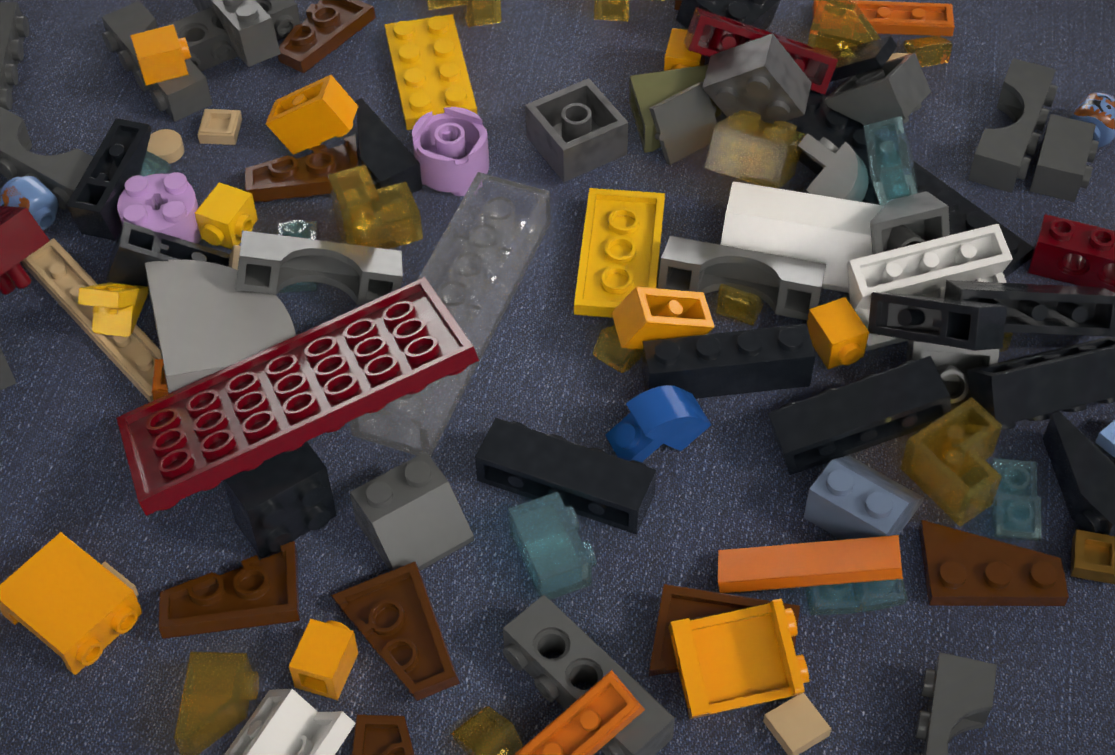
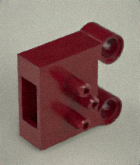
M0 206V291L3 295L13 292L16 286L18 289H24L31 284L32 279L20 265V262L50 241L26 207Z

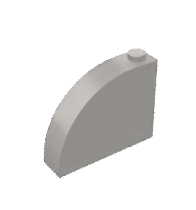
M168 260L145 263L168 394L296 336L290 314L277 295L235 290L238 271L236 269L196 260Z

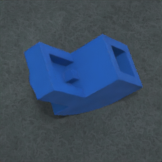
M666 385L649 389L627 402L626 405L630 413L606 433L605 436L617 457L628 461L643 462L662 444L682 451L712 424L692 393L677 386Z

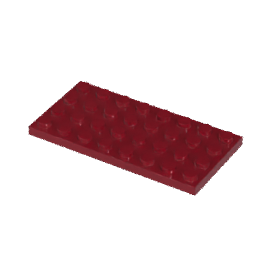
M423 277L127 412L116 419L138 502L146 516L158 510L170 509L180 500L194 493L213 489L222 480L242 471H251L259 467L263 461L282 452L294 451L300 448L306 441L325 432L337 431L347 422L366 413L378 412L387 403L407 394H416L425 389L428 384L445 376L457 375L463 372L469 365L479 361L475 348L430 283Z

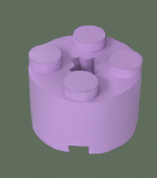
M446 107L444 108V113L433 116L431 111L424 114L415 123L412 129L414 157L420 163L422 185L441 192H451L455 196L469 194L472 191V187L479 184L489 170L487 130L482 124V119L468 109Z
M174 172L170 174H152L145 177L137 175L132 176L125 182V189L117 203L122 226L125 221L196 244L201 241L195 212L199 208L193 187L187 182L184 174Z

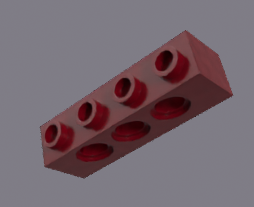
M696 8L684 43L688 50L711 57V55L772 34V32ZM773 33L812 82L810 90L825 95L838 59L829 51Z
M1045 214L1034 246L1028 273L1078 286L1103 287L1115 293V231Z

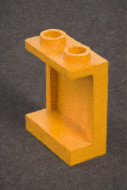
M62 532L0 584V611L3 616L14 625L20 622L58 654L64 661L67 669L74 675L78 674L85 666L96 662L103 650L120 634L128 632L142 614V609L134 590Z
M782 598L772 600L768 604L695 620L686 618L670 622L668 629L689 719L794 697L805 692L803 683L809 682V672L803 654L796 655L792 637L798 635L797 624L793 610L791 608L784 609Z

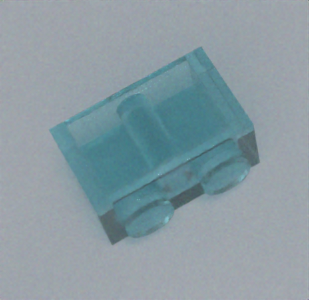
M902 116L864 125L870 175L879 204L885 206L892 199L919 193L912 150Z
M558 492L508 508L511 536L539 598L545 595L551 600L592 585V567L596 566L593 548L588 540L581 541L577 532L579 531V522L576 513L571 505L565 507Z

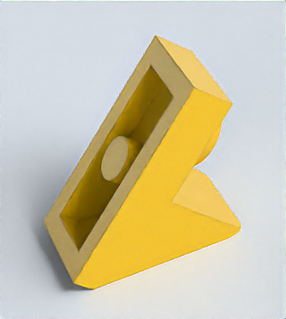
M112 282L80 287L78 304L93 306L92 331L94 333L129 337L133 333L147 298L148 287Z

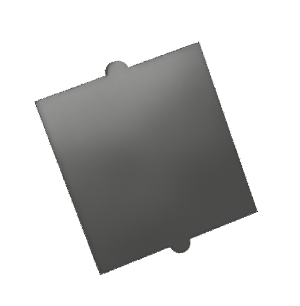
M702 81L649 108L657 131L655 139L660 141L666 164L671 165L721 138L714 114L716 107L712 106L709 95L702 88Z

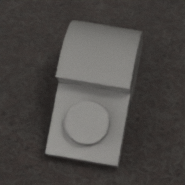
M807 133L798 146L810 159L820 165L823 170L806 191L809 194L862 202L868 188V172L861 158L846 142L839 149L825 137L817 141Z

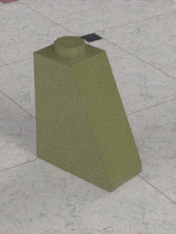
M708 65L630 76L629 104L644 153L652 152L661 147L660 141L655 139L657 131L649 108L700 81L704 82ZM710 98L712 106L716 107L714 114L715 118L721 115L722 110Z

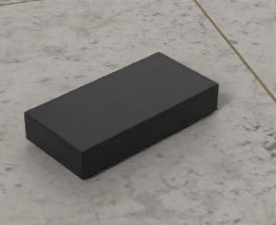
M892 36L834 52L833 55L838 59L830 82L881 69L897 47Z

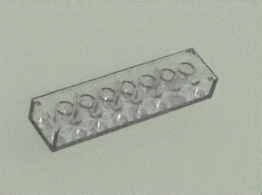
M480 172L477 173L417 280L423 277L427 279L474 346L479 361L469 365L463 372L457 375L445 376L428 384L425 389L416 394H407L387 403L378 412L366 413L349 421L352 436L416 456L426 451L431 457L551 224L550 191Z

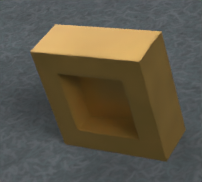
M1076 529L1072 538L1070 576L1115 584V536Z

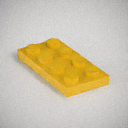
M453 14L384 24L406 130H412L415 123L424 114L431 111L433 116L444 113V108L460 107L477 114V106Z
M589 188L574 299V315L613 318L612 312L635 287L657 288L665 193Z

